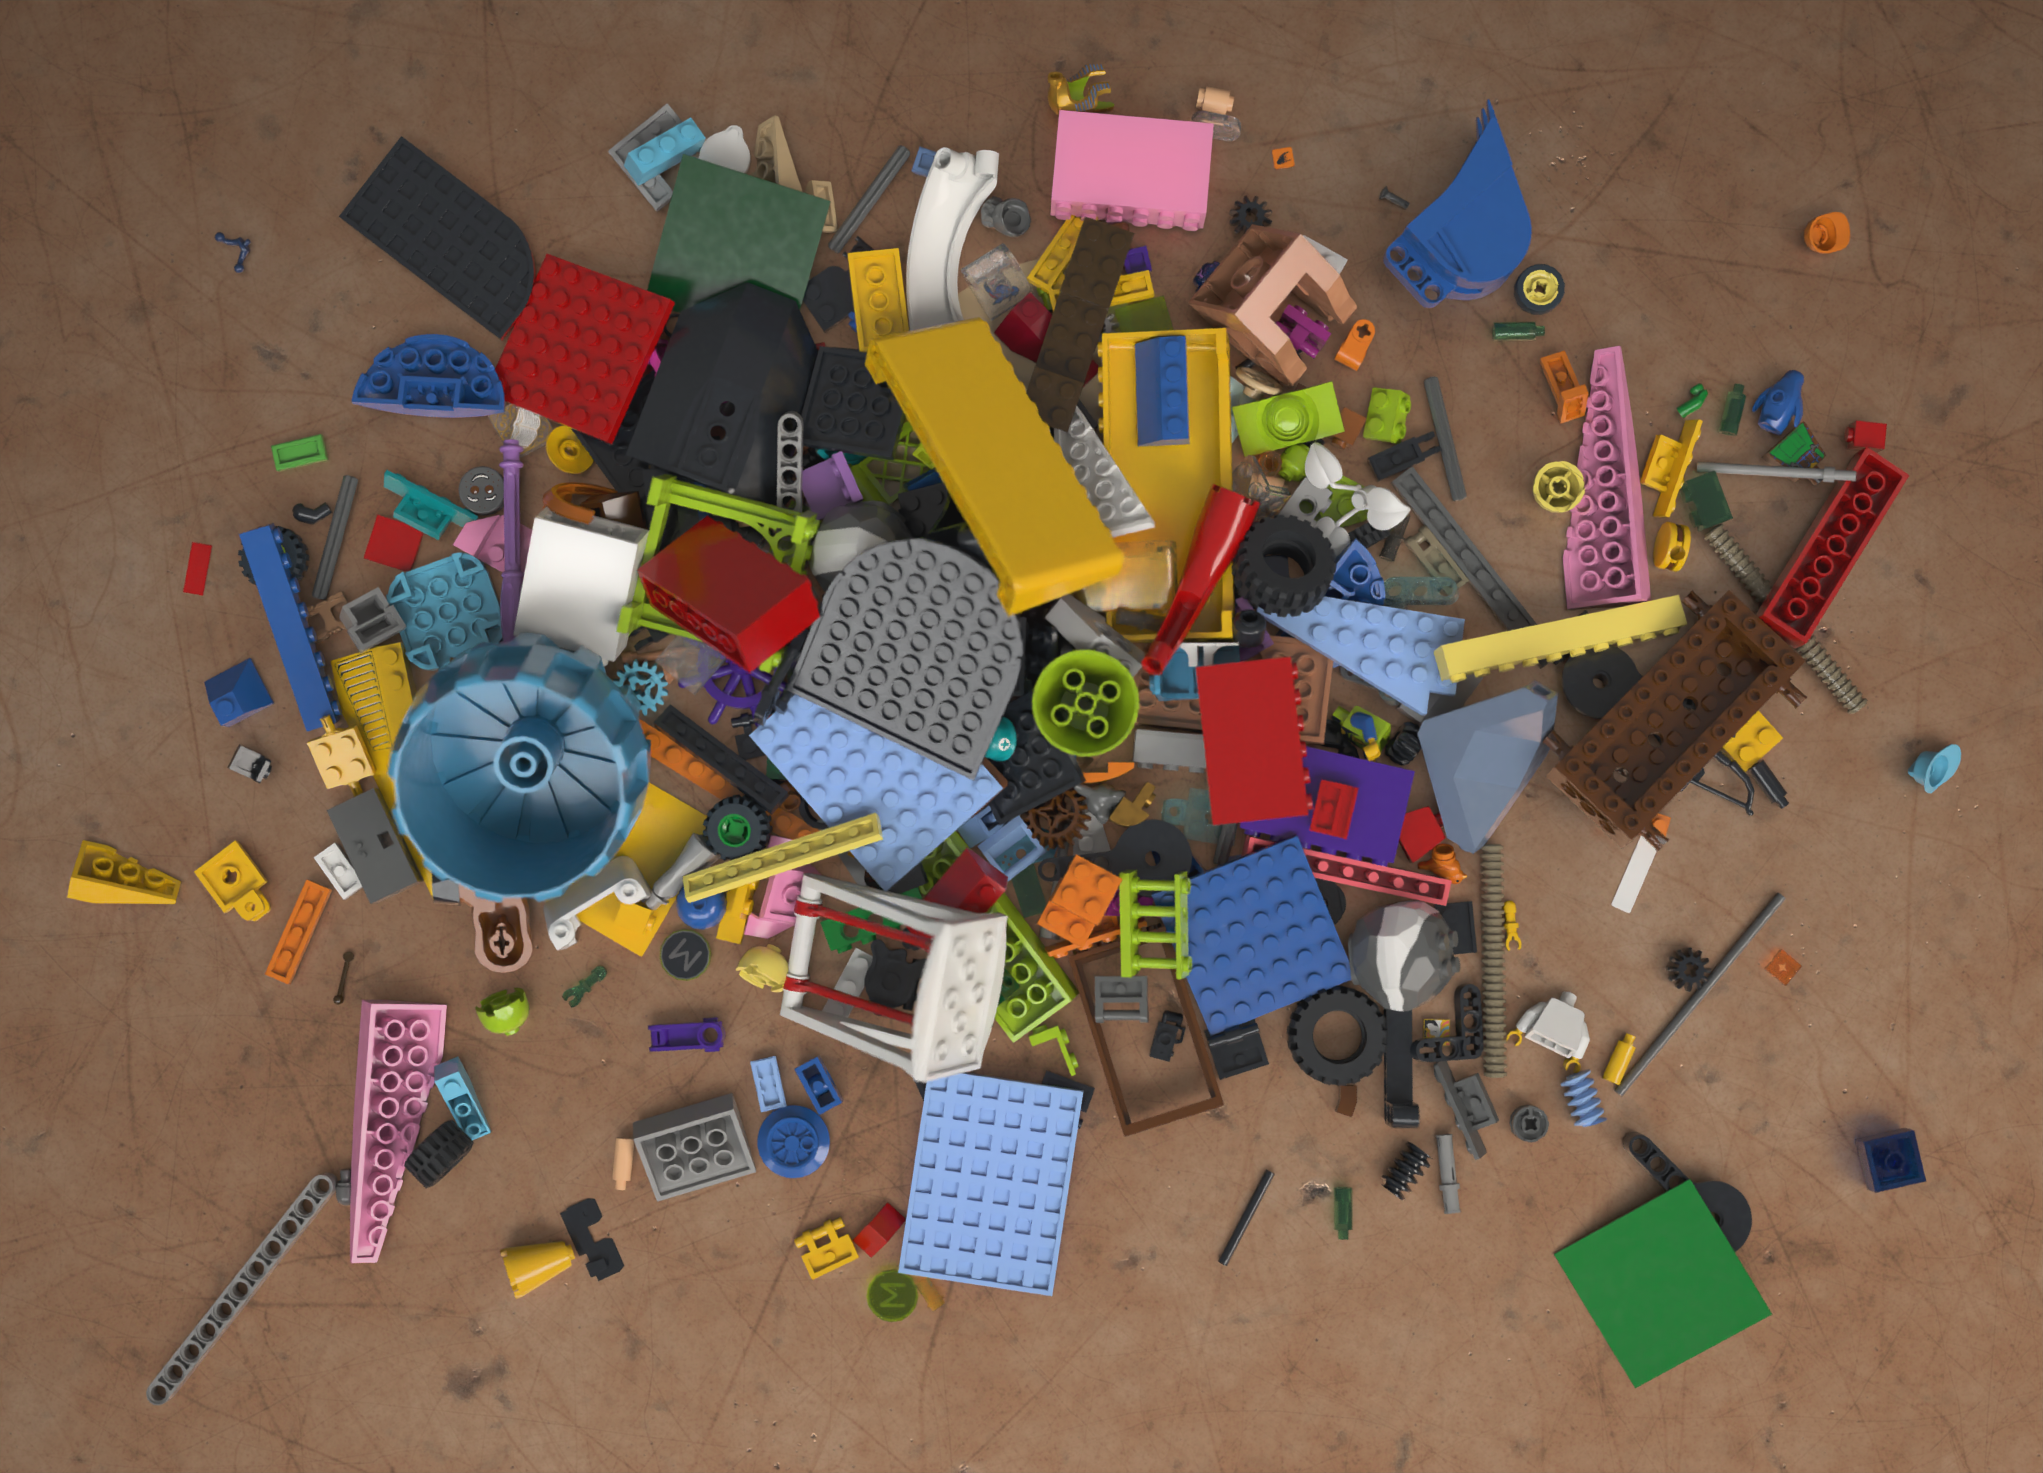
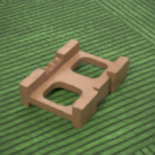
M344 591L329 597L328 601L325 600L316 606L312 605L307 608L309 616L306 617L307 622L309 617L320 613L326 624L324 629L316 632L317 641L315 644L330 638L329 635L338 633L342 629L347 630L342 621L335 620L331 608L341 602L345 605L348 604Z

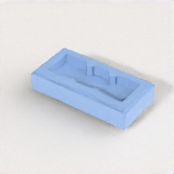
M771 1056L750 1061L761 1112L787 1107L777 1057Z

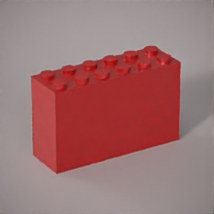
M709 516L703 518L637 569L652 608L749 673L820 617L817 609L818 602L813 596L812 584L806 575L798 574L787 563L783 564L776 560L771 553H765L754 542H748L738 532H732L721 521H715Z
M1291 657L1196 667L1213 825L1308 815V810H1312L1313 805L1311 794H1306L1305 784L1310 783L1309 769L1308 767L1303 768L1302 758L1307 757L1306 742L1300 741L1299 732L1304 731L1303 715H1297L1296 708L1297 705H1301L1300 688L1294 689V679H1298L1297 662H1291Z

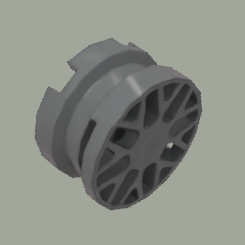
M1522 1105L1516 1108L1510 1116L1509 1124L1511 1131L1523 1141L1536 1142L1548 1132V1117L1538 1107Z

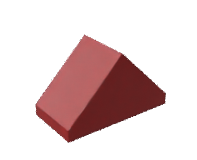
M887 1202L852 1241L872 1258L892 1238L906 1221V1218Z

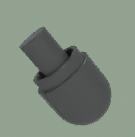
M341 1169V1180L337 1181L336 1199L341 1205L349 1206L351 1200V1169Z

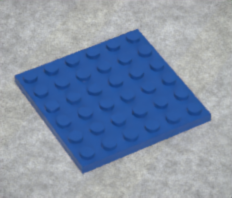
M1297 834L1189 878L1191 890L1188 894L1189 956L1192 958V970L1186 978L1211 1036L1305 999L1310 995H1315L1318 993L1317 991L1322 989L1327 990L1352 980L1350 962ZM1155 891L1151 893L1156 906L1175 907V891ZM1161 917L1166 931L1176 933L1175 917ZM1172 943L1176 952V943Z

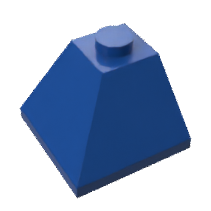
M251 658L204 682L209 704L221 726L231 727L274 704Z

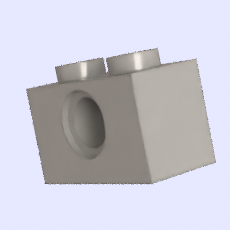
M1306 476L1278 515H1284L1286 518H1289L1290 515L1297 516L1298 520L1303 522L1307 520L1314 527L1317 523L1314 520L1315 516L1319 511L1324 514L1332 503L1329 497L1333 492L1327 488L1319 489L1315 487ZM1302 501L1311 503L1312 512L1309 514L1301 512L1299 503Z

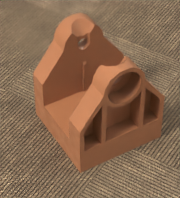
M1253 224L1188 302L1213 328L1227 329L1231 346L1252 360L1276 381L1289 388L1294 387L1307 370V367L1299 358L1290 338L1269 318L1286 296L1292 292L1329 322L1335 319L1342 325L1357 309L1355 302L1349 296L1340 274L1302 234Z

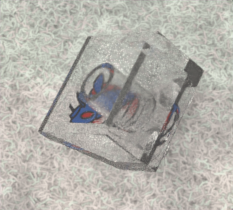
M1004 243L960 270L972 293L991 321L1016 306L1029 292L1034 295L1015 256Z

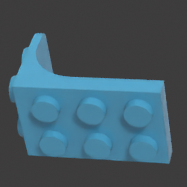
M1238 645L1223 646L1217 650L1214 656V665L1240 662V647ZM1199 646V665L1196 667L1204 666V646ZM1181 647L1177 649L1162 674L1150 676V691H1152V695H1156L1158 701L1199 699L1196 667H1189L1188 654Z

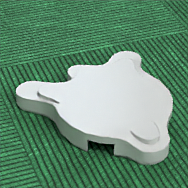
M731 125L725 131L710 136L700 149L699 159L746 174L751 159L748 146L743 139L742 129L739 126Z

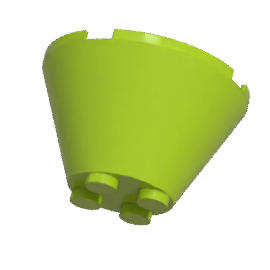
M1077 650L1056 658L1041 673L1033 693V714L1041 733L1056 748L1076 756H1095L1117 747L1126 739L1134 727L1139 710L1138 690L1129 671L1112 656L1094 650Z

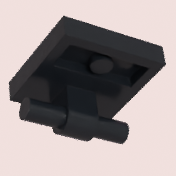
M1255 1019L1212 1036L1208 1029L1204 1030L1219 1080L1269 1064Z

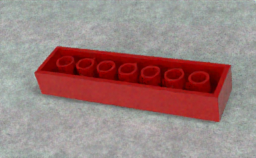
M1868 447L1855 453L1845 469L1856 471V481L1838 480L1756 613L1779 637L1795 649L1808 642L1909 477L1903 470Z

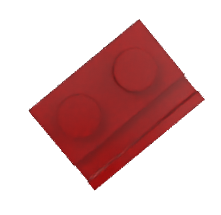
M1321 779L1309 831L1347 839L1359 788Z

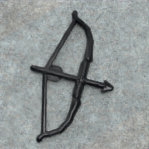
M1653 734L1661 745L1660 737L1656 734ZM1721 750L1713 758L1723 766L1728 767L1744 782L1748 791L1747 802L1739 801L1699 782L1705 774L1704 767L1680 791H1684L1692 783L1744 808L1747 815L1752 816L1754 814L1751 807L1755 790L1750 777L1742 770L1736 760L1731 761Z

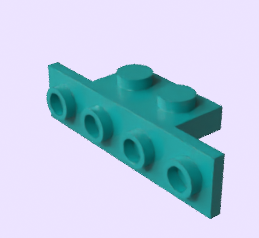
M386 470L384 473L383 487L403 497L394 510L393 517L439 540L451 522L464 527L466 523L478 520V516L469 509L461 508L453 504L446 497H439L431 493L426 487L406 480L401 474H394L389 470Z

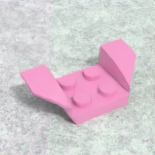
M496 515L466 523L453 545L495 569L504 572V515ZM520 524L521 572L525 574L533 530Z
M770 835L767 848L793 839ZM806 864L770 876L760 913L752 912L748 916L744 934L768 939L795 926L796 915H794V908L797 896L801 892L804 873L821 875L816 868L811 866V864Z

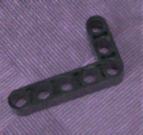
M1383 1007L1386 1019L1385 1025L1389 1034V1038H1386L1387 1051L1386 1053L1384 1052L1385 1124L1391 1128H1419V1105L1413 1102V1057L1410 1052L1412 1045V1010L1396 1011Z

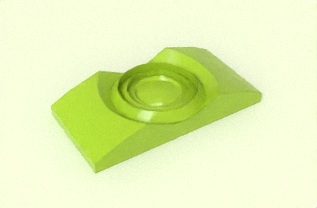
M1332 381L1232 407L1244 457L1345 432Z

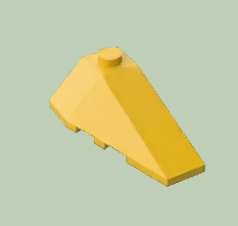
M86 840L82 841L71 875L67 898L90 903H176L181 881L155 868L147 869L139 865L137 859L133 857L127 859L117 854V849L111 846Z

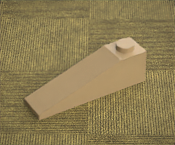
M774 115L758 125L754 156L758 159L756 170L751 172V175L802 192L779 117Z

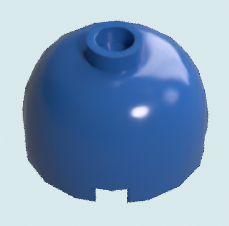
M684 886L677 895L676 909L678 916L684 924L693 929L704 930L712 928L720 923L726 913L727 900L725 891L691 903L685 898Z

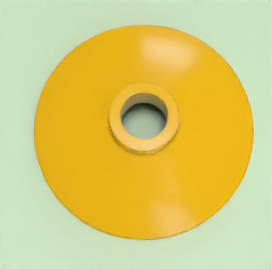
M564 425L559 426L547 437L546 451L548 457L560 470L566 473L578 474L586 471L592 465L593 458L572 431V428Z

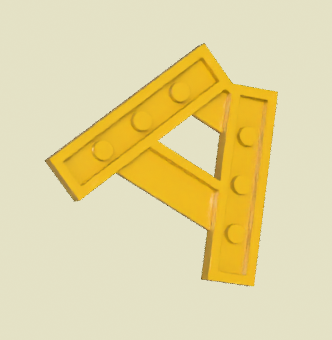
M1071 215L1069 220L1066 219L1027 277L1029 283L1049 294L1052 312L1054 311L1065 278L1063 272L1070 263L1083 224L1081 217H1075V215ZM1149 270L1120 275L1110 306L1153 298L1154 290Z

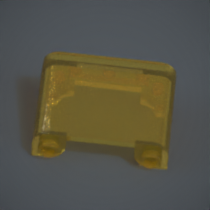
M1176 541L1114 542L1117 548H1121L1125 557L1120 574L1073 592L1075 599L1098 614L1106 611L1153 609V612L1158 613L1159 617H1165L1178 588Z

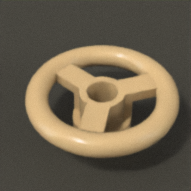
M1239 367L1236 370V375L1246 383L1243 393L1255 400L1262 399L1265 393L1279 395L1283 392L1282 386L1277 381L1257 370L1248 367Z

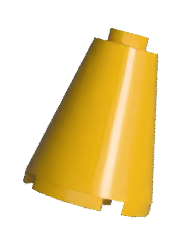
M564 1241L507 1247L500 1250L512 1290H518L514 1292L515 1299L523 1297L572 1266L571 1260L575 1259L571 1244L565 1245Z

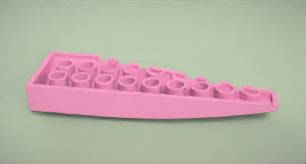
M1621 346L1594 351L1590 378L1591 390L1590 396L1587 399V416L1582 430L1584 436L1577 463V468L1584 478L1585 493L1581 502L1570 510L1572 512L1571 521L1566 535L1568 541L1563 555L1568 610L1628 606L1651 601L1639 468Z
M362 1000L352 1138L350 1200L351 1263H373L378 1261L387 1233V1223L395 1208V1198L403 1183L404 1164L413 1151L420 1129L419 1123L428 1104L426 1101L430 1089L434 1086V1066L441 1064L443 1057L446 1004L395 1000Z

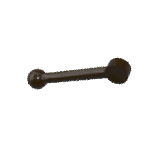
M345 952L343 955L345 963L338 993L333 998L334 1003L337 1005L342 1004L344 1001L342 994L349 964L354 959L352 952Z

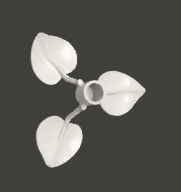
M1317 442L1311 445L1305 461V473L1311 484L1319 489H1324L1330 484L1335 489L1355 491L1352 496L1354 509L1336 523L1332 518L1325 516L1319 519L1314 528L1318 527L1323 532L1322 536L1324 538L1327 537L1332 544L1330 549L1335 551L1336 557L1350 544L1349 534L1340 525L1358 511L1367 509L1368 522L1378 530L1393 528L1408 515L1411 509L1402 503L1394 493L1384 487L1369 485L1362 488L1359 484L1352 486L1335 483L1342 478V468L1339 461L1323 445Z

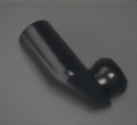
M326 502L315 509L307 508L301 503L296 504L292 508L293 517L297 521L311 525L318 523L333 513Z

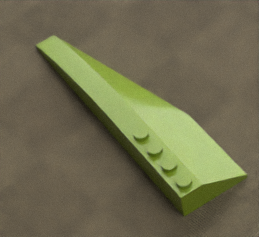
M956 831L921 861L929 881L927 884L919 886V890L924 896L963 850L968 847ZM1003 893L987 913H1002L1008 916L1004 967L1020 985V988L997 1006L995 1020L1014 1043L1071 1002L1079 994V991L1053 956L1049 957L1047 955L1044 944L1007 895Z

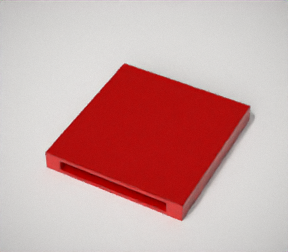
M377 515L363 559L405 572L411 571L424 533L406 523Z

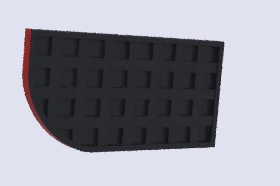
M401 136L339 217L503 341L522 314L523 309L528 305L532 294L536 273L531 247L521 229L512 219Z

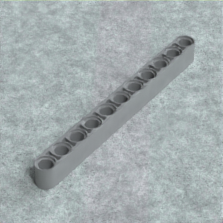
M325 1172L315 1176L149 1385L146 1396L150 1403L162 1405L177 1394L336 1192L338 1179L334 1174ZM320 1179H325L329 1182V1190L327 1192L319 1188ZM305 1199L312 1202V1212H307L303 1209V1201ZM288 1220L296 1223L297 1230L295 1233L287 1229ZM272 1240L280 1244L281 1249L279 1253H274L271 1250L270 1244ZM256 1261L264 1265L263 1274L255 1271L254 1264ZM239 1282L247 1285V1294L240 1293L238 1290ZM223 1302L231 1306L232 1312L230 1315L222 1311ZM207 1323L215 1327L214 1336L206 1332ZM190 1344H194L198 1347V1356H194L190 1353ZM174 1365L182 1368L183 1374L181 1377L174 1374ZM158 1385L166 1389L165 1397H161L157 1393Z

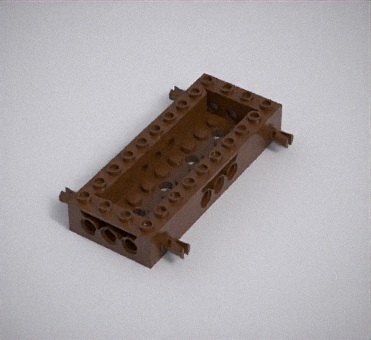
M1692 590L1681 603L1686 605L1698 617V622L1575 746L1572 745L1570 747L1554 730L1542 742L1559 757V763L1546 777L1622 849L1636 836L1639 837L1641 835L1658 852L1663 847L1662 844L1667 843L1669 839L1653 826L1652 819L1775 693H1780L1795 709L1807 698L1790 682V677L1806 661L1730 590L1713 606L1706 604ZM1718 664L1728 666L1730 670L1728 676H1722L1718 673ZM1684 699L1693 700L1696 706L1694 711H1688L1683 707ZM1650 734L1658 735L1661 739V745L1658 747L1652 746L1648 741V736ZM1620 769L1624 771L1626 781L1618 782L1613 776L1614 770Z

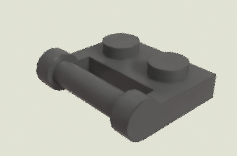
M1095 976L1096 1023H1104L1105 1020H1140V1023H1148V976ZM1139 1002V1010L1104 1009V1003Z

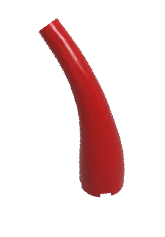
M1212 483L1194 529L1178 588L1170 608L1142 660V667L1149 674H1162L1170 659L1182 644L1216 585L1235 558L1240 543L1244 542V536L1253 523L1260 502L1253 500L1250 505L1251 499L1226 488H1220V486Z

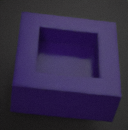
M1146 246L1128 251L1124 263L1126 275L1149 270V273L1152 272Z

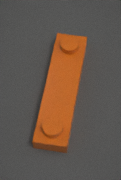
M306 879L265 975L288 985L291 984L332 889Z

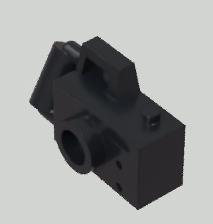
M1168 1010L1164 1011L1162 1021H1158L1149 1057L1170 1062L1171 1056L1173 1057L1174 1044L1182 1043L1186 1029L1181 1027L1183 1014ZM1167 1021L1174 1022V1023H1176V1025L1169 1024V1023H1166V1022H1167ZM1178 1029L1182 1030L1180 1040L1176 1039Z

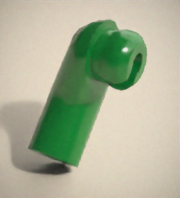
M1701 383L1690 389L1694 397L1677 407L1682 418L1700 409L1707 398L1708 391L1704 389Z

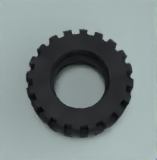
M1274 515L1273 519L1270 516L1261 518L1260 522H1254L1244 536V542L1240 543L1238 552L1233 559L1232 574L1235 576L1233 580L1235 586L1238 589L1241 588L1240 594L1245 600L1249 599L1251 601L1250 605L1256 609L1258 607L1264 610L1263 613L1269 615L1276 613L1277 617H1286L1287 614H1290L1291 617L1300 616L1302 611L1308 613L1322 601L1336 572L1335 551L1330 549L1332 546L1331 542L1327 537L1324 538L1322 536L1323 532L1318 527H1312L1311 522L1304 520V522L1298 520L1297 516L1290 515L1289 518H1286L1284 515ZM1269 554L1288 556L1300 565L1305 576L1298 578L1281 576L1268 567L1263 556Z
M1335 986L1327 990L1322 989L1317 991V994L1300 1000L1295 1011H1292L1290 1024L1287 1026L1288 1048L1300 1069L1315 1080L1337 1086H1346L1349 1083L1355 1084L1360 1082V1079L1365 1076H1370L1373 1073L1372 1070L1383 1061L1381 1058L1383 1053H1386L1388 1047L1386 1045V1038H1389V1034L1385 1025L1386 1019L1381 1014L1379 1006L1364 993L1345 986ZM1332 1011H1343L1352 1015L1361 1028L1362 1037L1358 1049L1348 1058L1333 1060L1323 1056L1317 1050L1313 1040V1031L1316 1023L1323 1015Z

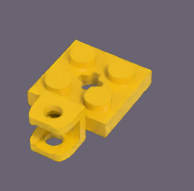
M235 840L194 871L224 913H228L235 908L243 919L258 921L271 910L268 900L261 890H258L268 881L239 841ZM229 870L237 873L234 883L232 881L227 883L225 880L228 877L227 872Z

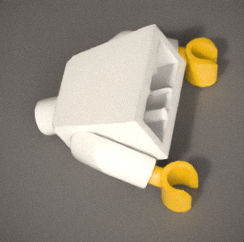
M1567 991L1562 992L1560 1000L1551 998L1547 1002H1539L1526 1010L1516 1024L1517 1028L1508 1031L1506 1035V1040H1508L1511 1034H1517L1519 1039L1514 1046H1518L1522 1042V1033H1526L1525 1038L1566 1057L1563 1061V1067L1566 1071L1570 1063H1576L1573 1069L1574 1073H1578L1581 1070V1065L1578 1061L1583 1058L1590 1038L1587 1024L1584 1022L1585 1014L1583 1011L1574 1008L1577 997Z

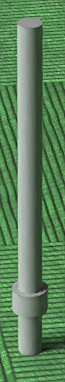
M1714 462L1697 463V472L1823 479V482H1834V480L1856 481V471L1835 470V467L1827 466L1824 469Z

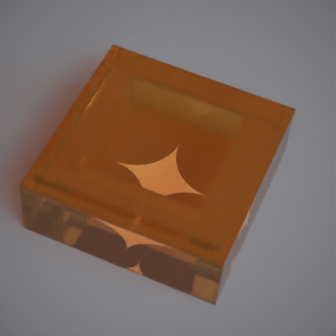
M1780 949L1764 970L1782 985L1786 986L1802 965L1784 950Z

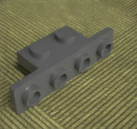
M1447 1061L1436 1062L1434 1064L1435 1078L1442 1084L1446 1103L1452 1107L1455 1113V1123L1466 1138V1148L1470 1154H1473L1475 1160L1481 1159L1487 1151L1478 1133V1129L1499 1121L1479 1073L1455 1081Z

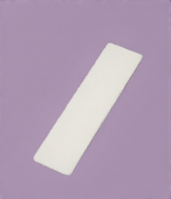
M1640 836L1611 904L1613 907L1630 913L1656 854V849L1642 836Z

